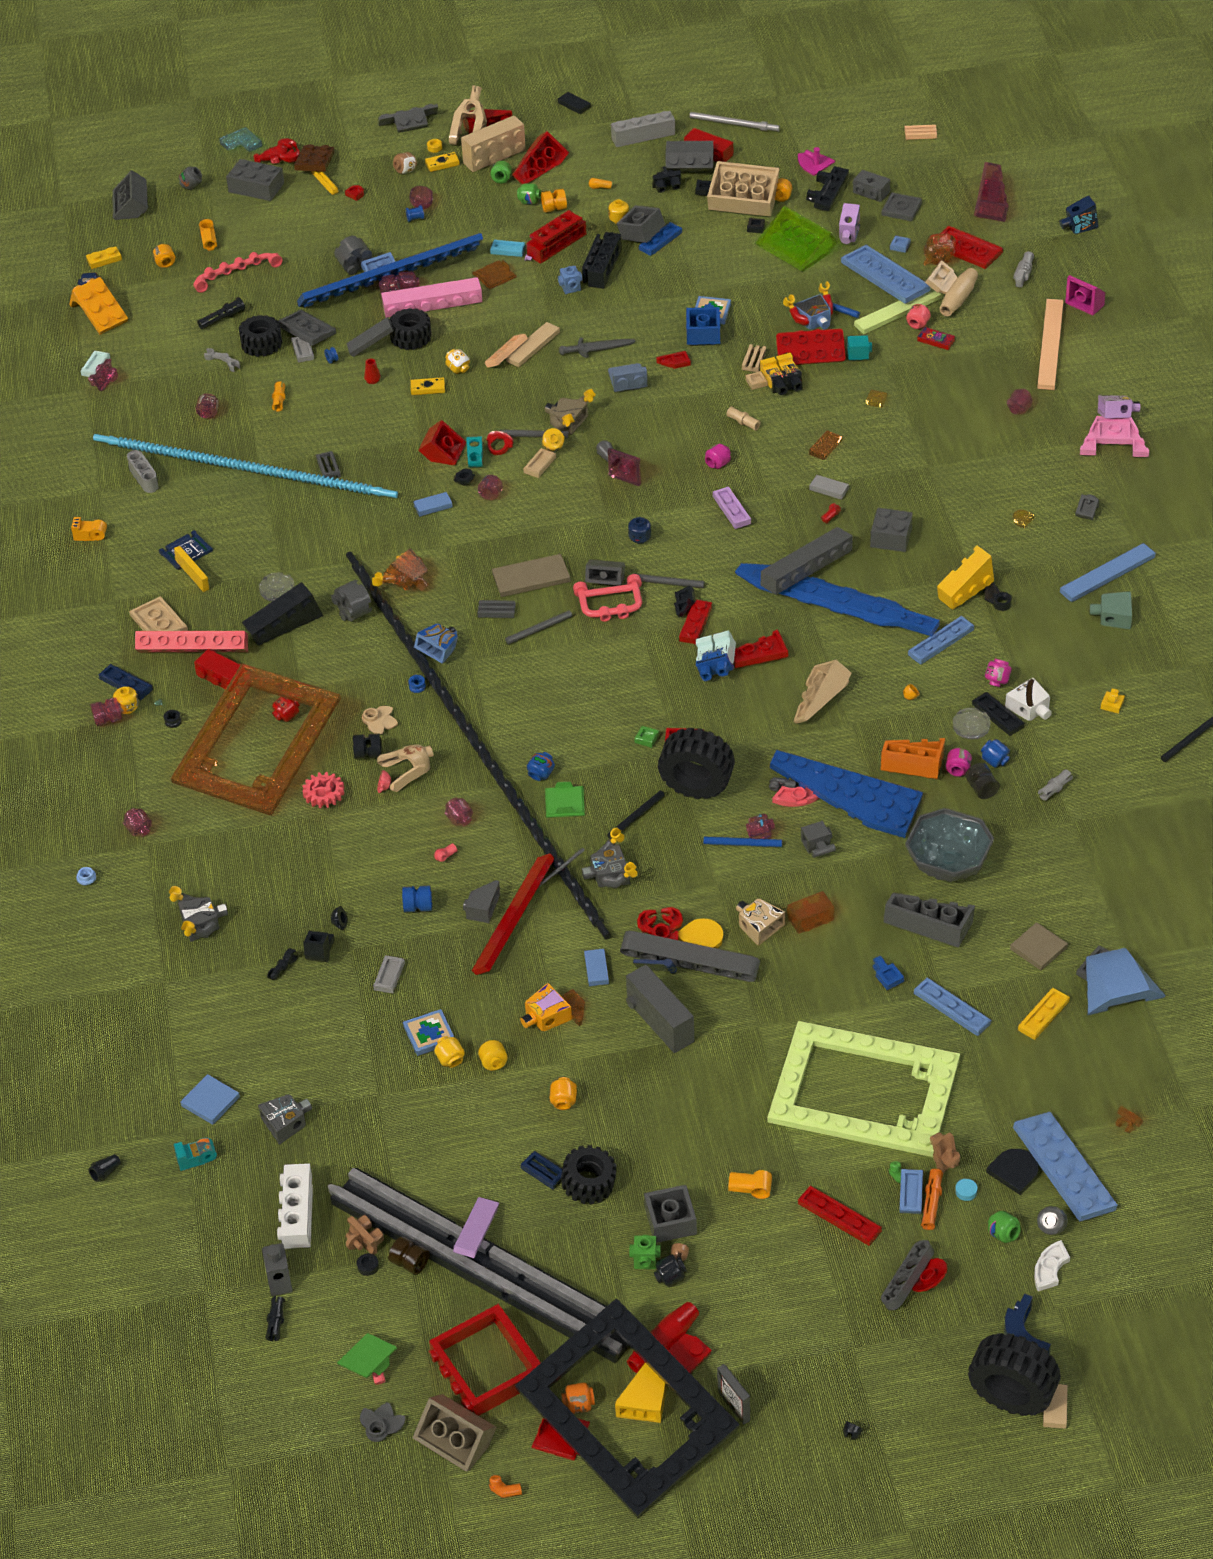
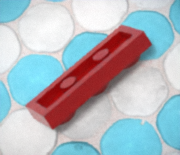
M695 599L696 602L691 606L679 635V641L696 644V639L700 638L711 612L712 602Z

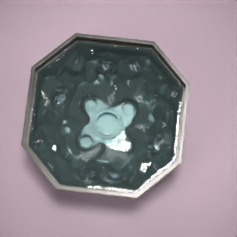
M942 808L918 817L905 843V847L919 870L928 876H934L937 880L952 882L959 879L966 880L968 877L979 872L984 861H986L987 854L994 842V837L981 818Z

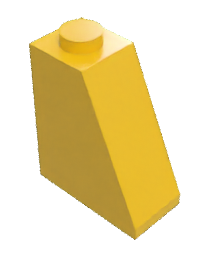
M646 1363L616 1400V1417L661 1423L668 1385Z

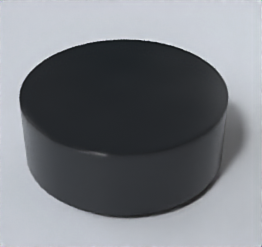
M370 1253L361 1255L357 1259L358 1272L364 1276L375 1274L379 1269L378 1258Z

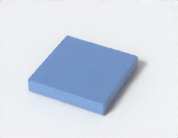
M207 1074L180 1103L182 1107L213 1125L240 1098L239 1092Z

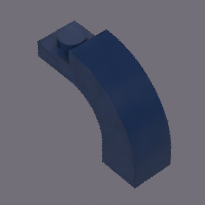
M1024 1294L1022 1300L1016 1302L1014 1310L1007 1309L1004 1335L1010 1333L1017 1337H1025L1026 1340L1034 1341L1040 1348L1046 1349L1050 1355L1051 1344L1034 1338L1025 1329L1024 1324L1032 1309L1033 1296Z

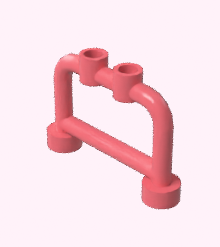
M632 574L627 577L626 585L588 590L585 582H577L574 584L573 590L575 596L579 597L581 610L586 616L591 618L600 617V620L603 622L609 621L611 615L617 614L620 619H626L629 613L637 611L642 606V597L639 589L642 585L641 577L637 574ZM633 591L635 599L633 605L619 604L614 608L602 606L599 610H590L588 608L586 597Z

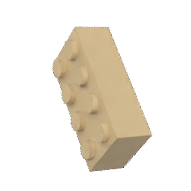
M511 116L461 137L463 163L472 172H475L497 161L525 151L524 124L515 116Z

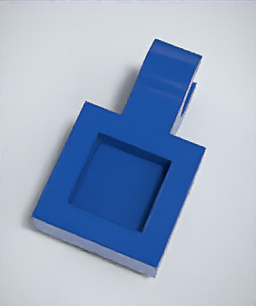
M881 956L873 959L875 964L872 967L876 971V978L886 990L904 982V976L893 963L887 965Z

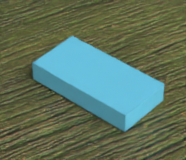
M494 240L490 251L491 254L522 257L526 246L525 242Z

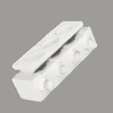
M310 1164L284 1165V1173L280 1174V1186H283V1191H279V1203L282 1204V1209H278V1219L281 1222V1227L277 1228L278 1240H282L285 1249L311 1247L313 1198Z

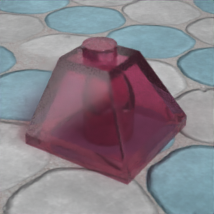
M609 448V476L640 487V458Z

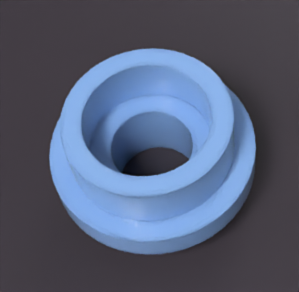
M90 867L81 868L76 876L77 882L81 885L92 884L96 880L95 871Z

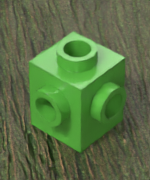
M634 1236V1244H630L629 1257L634 1258V1269H656V1259L661 1257V1245H657L656 1236Z

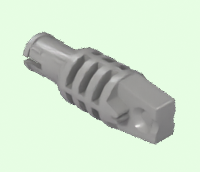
M1025 252L1023 259L1018 263L1014 274L1016 287H1022L1030 276L1034 259L1032 252Z

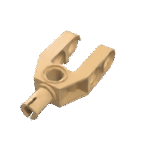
M472 86L470 99H464L454 112L449 144H458L460 134L462 135L461 128L465 117L475 119L473 132L486 127L487 119L483 105L479 101L481 87L476 86L475 88V86ZM472 107H475L473 112H469Z

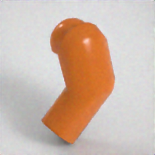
M499 1475L490 1477V1490L501 1498L522 1495L520 1483L506 1485L502 1482Z

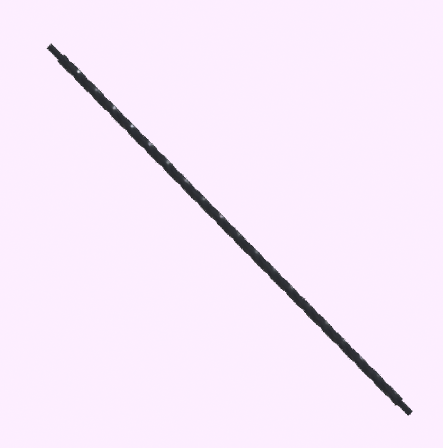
M348 552L346 557L352 564V569L381 609L383 615L393 627L412 658L416 661L418 667L428 679L449 713L453 716L474 750L478 753L499 787L503 790L526 827L530 830L538 845L543 849L545 855L552 854L554 857L552 865L557 869L564 863L563 859L557 854L555 847L548 837L543 834L542 828L536 819L530 815L529 809L517 795L510 781L504 776L500 766L491 757L485 744L478 738L477 732L466 720L459 706L453 701L447 688L441 684L440 678L434 669L429 666L426 657L421 651L414 648L415 641L405 631L404 625L398 616L393 613L392 607L382 596L379 588L372 584L367 570L359 563L352 552ZM566 866L558 873L570 889L592 925L598 928L604 939H609L611 934L604 925L603 918L598 915L597 909L584 894L582 887L576 878L570 874V870Z

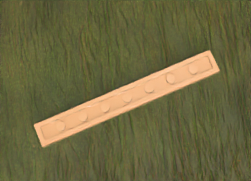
M1047 299L1037 389L1055 390L1063 300Z

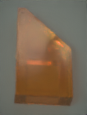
M572 989L561 997L571 1006L574 1022L581 1026L585 1001Z

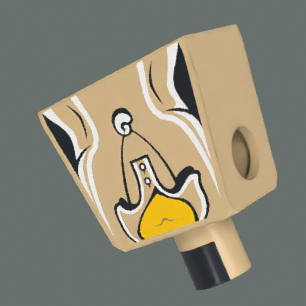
M756 899L750 905L745 901H740L736 907V910L739 912L740 928L758 946L785 925V912L762 899Z

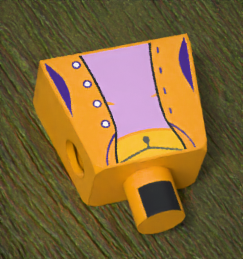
M547 983L526 1000V1015L520 1018L525 1028L535 1024L541 1031H547L572 1020L571 1006Z

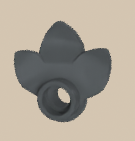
M386 1402L374 1412L364 1408L360 1414V1422L366 1428L367 1438L373 1442H380L388 1434L397 1433L401 1430L405 1423V1416H394L391 1405Z

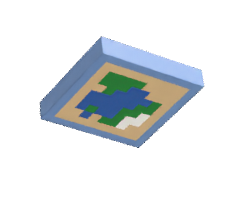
M698 296L695 308L720 307V324L725 325L731 306V299Z
M441 1009L403 1022V1027L417 1056L433 1051L440 1038L448 1036V1038L454 1037Z

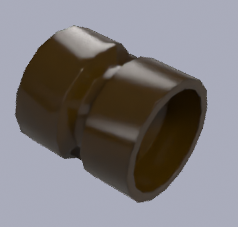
M401 1236L393 1243L388 1259L393 1264L403 1267L413 1275H418L425 1268L430 1253L424 1247L414 1245L413 1241Z

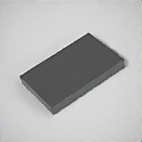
M303 310L296 311L278 320L280 328L311 345L336 334V328Z

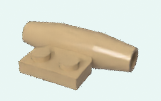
M942 260L939 262L925 283L937 293L945 294L940 306L942 315L950 316L962 306L974 288L978 272L973 268H968L957 277L951 267Z

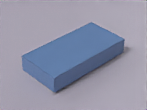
M447 492L413 501L419 517L453 507Z
M604 949L584 951L589 986L609 984Z
M901 1169L900 1213L921 1214L923 1170Z

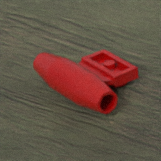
M686 1302L665 1316L650 1333L691 1374L711 1354L712 1350L696 1336L686 1334L699 1316L696 1306L691 1302ZM635 1351L627 1360L628 1366L635 1373H638L645 1364Z

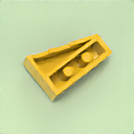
M978 545L973 549L975 552L968 559L964 558L961 561L963 564L956 571L952 570L937 586L939 600L952 610L994 582L992 557Z

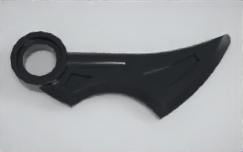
M994 582L983 589L985 600L992 603L995 609L1006 611L1011 608V595L1006 592H1000ZM1000 600H1006L1007 602H1005V603H1000V602H998V601H1000Z

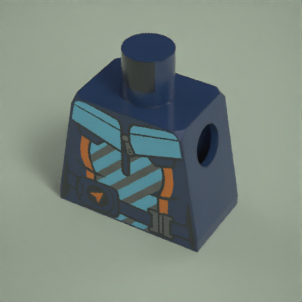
M1088 195L1066 208L1067 217L1059 220L1062 229L1069 227L1074 234L1097 229L1096 204Z

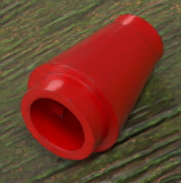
M370 358L366 360L364 379L368 384H376L379 382L381 375L375 359Z

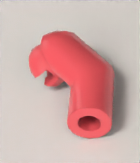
M452 843L445 848H439L434 852V858L437 861L444 862L458 851L457 847Z

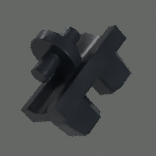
M664 166L661 167V172H657V175L652 176V187L656 188L658 193L666 191L667 185H671L673 190L680 189V170H667Z

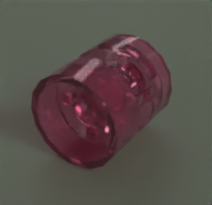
M116 697L106 699L105 703L99 701L90 704L96 727L107 724L108 720L111 722L122 720Z

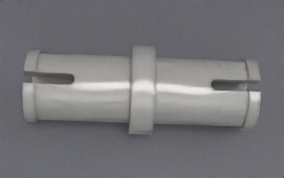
M1065 769L1057 777L1051 778L1048 784L1038 791V794H1041L1039 797L1046 801L1054 793L1060 792L1062 787L1073 779V776H1070V771Z

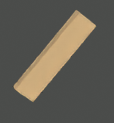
M546 322L506 358V362L520 367L559 334L560 328Z

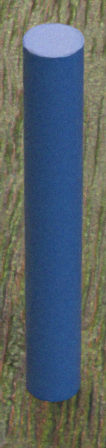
M833 303V310L855 318H858L860 315L859 311Z

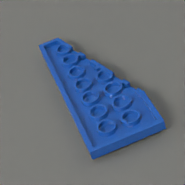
M776 750L770 763L772 770L787 779L791 778L797 781L800 787L813 791V794L837 809L841 808L848 812V816L853 819L856 817L863 821L862 824L866 827L902 838L906 837L923 796V792L779 750Z

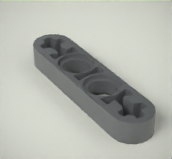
M921 1240L913 1245L883 1292L881 1301L887 1310H895L903 1304L932 1258L934 1249L928 1240Z

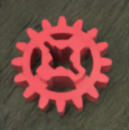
M319 772L317 777L311 775V780L306 779V784L302 786L303 797L306 798V803L311 802L312 807L319 805V808H322L325 805L329 808V804L336 805V800L341 801V796L344 795V784L341 782L340 777L336 778L334 773L331 776L328 775V772H325L324 775H321Z

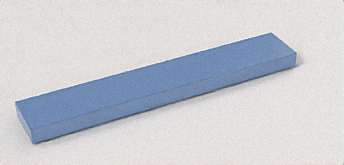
M1143 543L1062 586L1060 593L1072 603L1155 558L1156 553Z

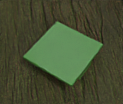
M557 782L555 788H545L546 818L585 816L583 786H573L571 782Z
M367 1333L337 1364L365 1378H368L373 1372L380 1375L390 1366L389 1356L397 1347Z

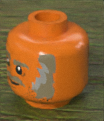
M587 1383L567 1385L565 1388L566 1393L561 1394L562 1403L573 1414L588 1412L591 1410V1405H595L593 1388L589 1387Z

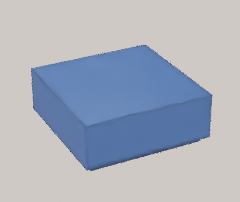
M895 236L890 244V250L906 253L911 239Z

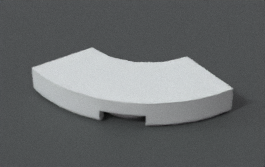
M1062 1240L1048 1246L1041 1253L1035 1265L1034 1281L1037 1291L1058 1286V1270L1064 1264L1070 1262V1256Z

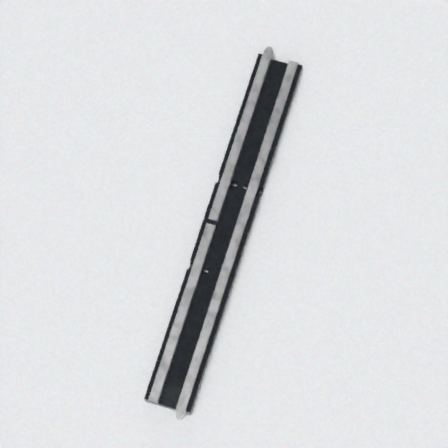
M357 1167L348 1173L349 1180L342 1188L333 1184L328 1185L329 1193L332 1195L330 1197L331 1203L335 1207L357 1219L366 1215L371 1221L373 1228H378L382 1233L394 1240L403 1236L413 1241L414 1245L424 1247L429 1250V1259L569 1338L607 1307L536 1266L528 1265L527 1261L485 1238L474 1258L454 1253V1245L463 1227H459L451 1219ZM614 1332L593 1351L616 1363L629 1345Z

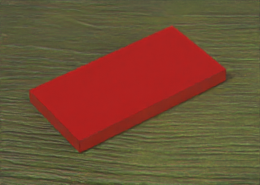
M947 226L931 241V247L983 269H986L1003 253L1002 247L951 226Z

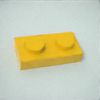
M116 246L86 255L91 269L122 260Z

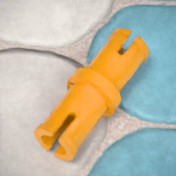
M281 381L275 383V389L272 394V409L275 410L276 407V412L282 411L283 401L286 397L284 393L286 386L283 383L281 387Z

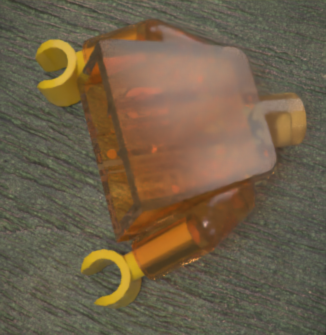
M409 548L401 556H396V560L390 564L383 576L382 573L377 572L375 577L372 578V584L374 586H381L383 583H393L405 590H409L415 585L422 592L429 585L422 578L428 570L422 558L418 557Z

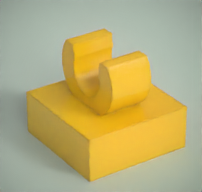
M1112 688L1111 692L1106 691L1100 709L1119 714L1125 696L1120 695L1117 689Z

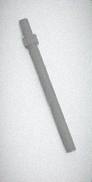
M690 112V118L759 128L761 131L771 130L779 132L780 125L769 124L765 121L755 122Z

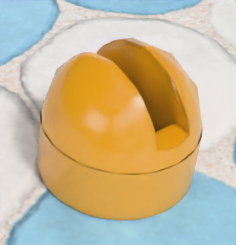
M908 684L903 690V695L907 700H913L919 696V691L913 684Z

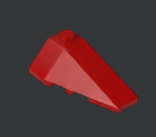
M546 131L533 142L512 176L521 184L529 183L561 164L569 152Z

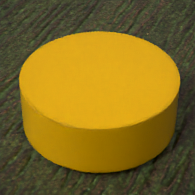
M439 139L429 140L427 142L428 151L433 153L441 151L443 149L442 141Z

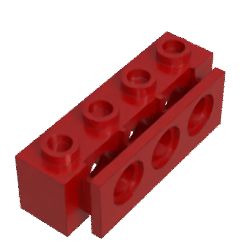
M570 210L564 212L529 235L532 240L526 243L528 256H531L533 260L540 264L585 236L587 234L586 221Z

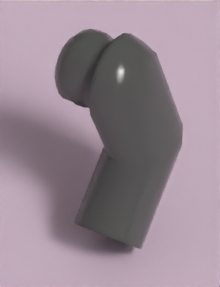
M773 777L769 781V788L772 791H777L782 786L796 788L797 781L786 778Z

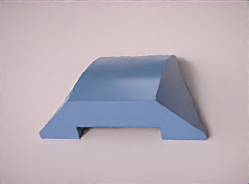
M1126 948L1086 957L1088 1015L1104 1012L1110 1006L1145 999V1002L1165 997V994Z

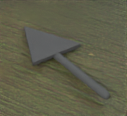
M581 848L578 852H576L572 857H570L555 871L553 870L547 877H545L541 881L539 886H541L544 882L550 879L553 875L559 873L576 857H578L582 852H584L585 849Z

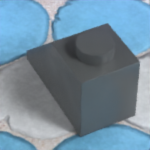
M495 880L470 892L468 899H465L463 904V910L466 911V919L485 923L490 922L500 896L499 881Z

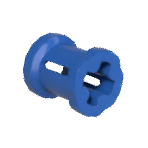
M422 205L412 209H405L408 222L419 218L424 219Z

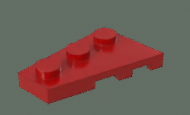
M778 629L773 631L771 636H762L753 644L747 643L736 648L734 667H744L788 657V650Z

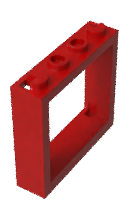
M499 1303L429 1340L430 1350L428 1353L432 1361L439 1364V1370L443 1378L450 1380L451 1389L456 1396L460 1395L463 1407L478 1416L520 1394L515 1385L540 1364V1361ZM495 1323L527 1370L476 1398L444 1350Z

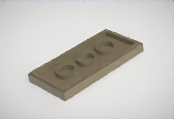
M561 554L492 569V575L501 597L570 582V576Z

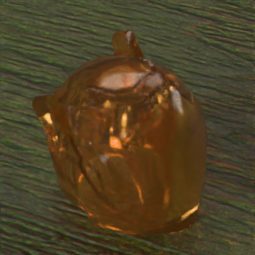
M948 233L946 235H930L924 247L926 260L923 264L926 266L930 262L938 265L941 260L946 264L949 263L954 257L956 250L955 237Z

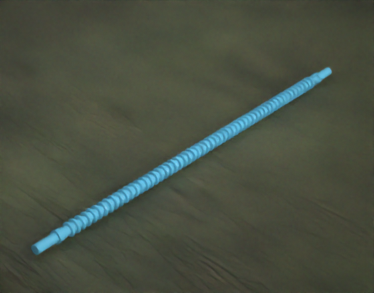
M94 434L93 436L94 441L118 445V447L123 448L127 447L128 449L132 448V450L136 449L142 452L145 450V452L150 451V453H159V455L163 454L164 456L168 454L169 457L173 456L175 458L177 456L178 459L182 457L183 460L186 458L196 462L200 460L201 463L205 462V464L209 462L210 465L214 463L215 466L218 464L219 466H228V468H237V470L241 469L242 471L246 469L247 472L251 471L253 473L255 471L256 474L260 472V474L274 475V477L278 476L279 478L283 476L284 479L288 477L289 480L291 478L293 481L297 479L298 482L302 480L303 483L306 481L307 483H316V485L320 484L321 486L325 484L326 487L330 485L331 488L333 486L335 489L339 487L340 490L344 488L345 491L348 489L349 491H358V493L363 492V494L367 492L368 495L398 497V491L387 490L382 487H372L371 484L368 486L367 484L353 483V481L349 482L348 480L344 482L343 479L339 480V478H336L335 480L334 477L330 479L329 476L325 478L324 475L321 477L320 475H311V473L307 474L306 472L302 474L301 471L297 472V470L293 471L290 469L288 471L287 468L283 470L282 467L279 469V467H269V465L255 464V462L251 464L250 461L246 462L244 460L242 462V460L237 461V459L223 458V456L219 457L218 455L214 457L213 454L209 455L207 453L205 455L204 452L200 454V452H191V450L187 451L186 449L182 451L181 448L177 449L175 447L173 449L172 446L168 447L166 445L164 447V445L159 446V444H150L145 441L141 443L140 440L136 441L135 439L132 441V439H123V437L117 438Z

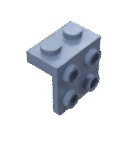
M639 363L608 369L614 392L648 387L646 367H642Z

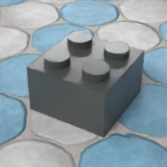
M637 205L617 222L622 240L645 243L649 242L665 225L660 208Z
M877 508L871 529L870 547L906 552L912 530L913 512Z
M686 1185L644 1193L646 1215L652 1236H656L657 1243L697 1234V1219Z

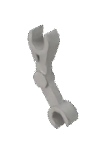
M212 348L206 349L207 353H204L206 360L215 358L225 361L232 372H235L234 366L240 369V362L229 357L228 353L214 352Z

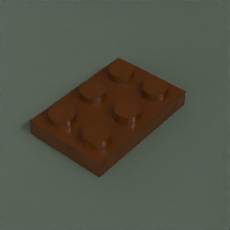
M312 144L303 146L294 164V169L296 171L325 172L335 153L334 147L329 145L314 146Z

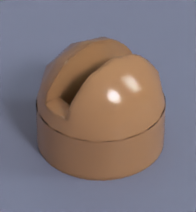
M681 1243L673 1244L671 1254L676 1257L680 1256L682 1261H685L688 1257L689 1247Z

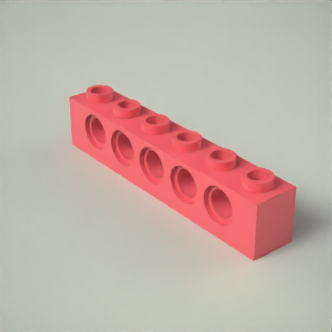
M135 631V650L139 653L205 652L207 649L214 652H248V633L245 631Z

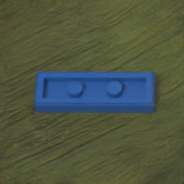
M669 222L649 242H642L639 245V250L652 256L682 233V228Z

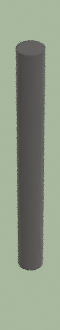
M500 429V431L508 433L511 437H542L545 432L541 430ZM561 431L564 438L569 437V431Z
M637 574L641 577V582L704 588V581Z
M568 610L506 637L505 641L509 645L572 617V613Z

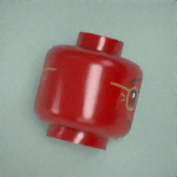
M284 694L272 704L274 710L272 714L278 721L282 719L285 722H289L299 713L298 707L300 704L291 694L289 696Z

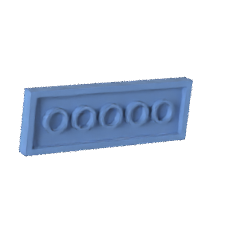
M864 245L841 257L842 264L905 304L931 291L930 286L925 281L868 245Z
M1051 1112L1014 1122L1013 1129L1079 1222L1116 1211L1117 1203Z

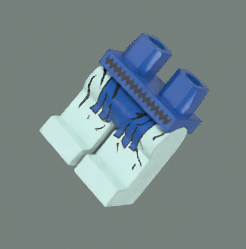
M729 630L713 634V637L709 635L696 639L698 647L696 667L703 681L711 680L712 675L715 674L721 677L727 676L730 670H734L736 642Z

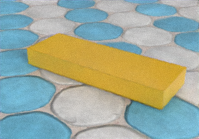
M181 546L175 547L176 562L203 592L209 590L208 577Z
M1052 987L1018 1025V1031L1036 1040L1069 1003L1070 997Z

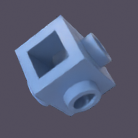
M576 266L561 268L558 282L564 293L581 291L580 281L583 279L581 272H578Z

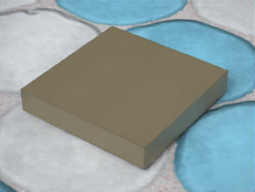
M1036 922L1010 945V950L1039 970H1043L1067 949L1068 943Z

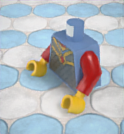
M828 281L825 283L826 288L822 287V283L819 285V291L823 293V296L819 294L796 304H793L795 297L792 294L789 295L788 299L787 297L784 298L783 304L790 308L789 312L795 323L804 325L809 330L818 327L825 330L830 326L833 303L831 295L828 294L830 287Z

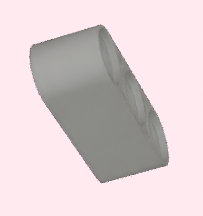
M130 451L127 454L130 472L145 492L152 493L157 491L159 486L156 472L141 451Z

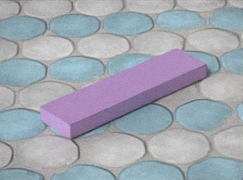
M478 1197L454 1245V1253L471 1258L475 1257L498 1210V1202Z

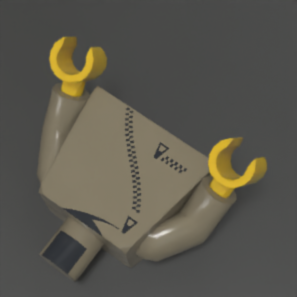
M588 389L584 392V396L579 399L561 398L555 405L547 403L544 411L550 414V423L554 428L569 431V434L572 435L588 417L587 403L592 402L596 394L592 389Z

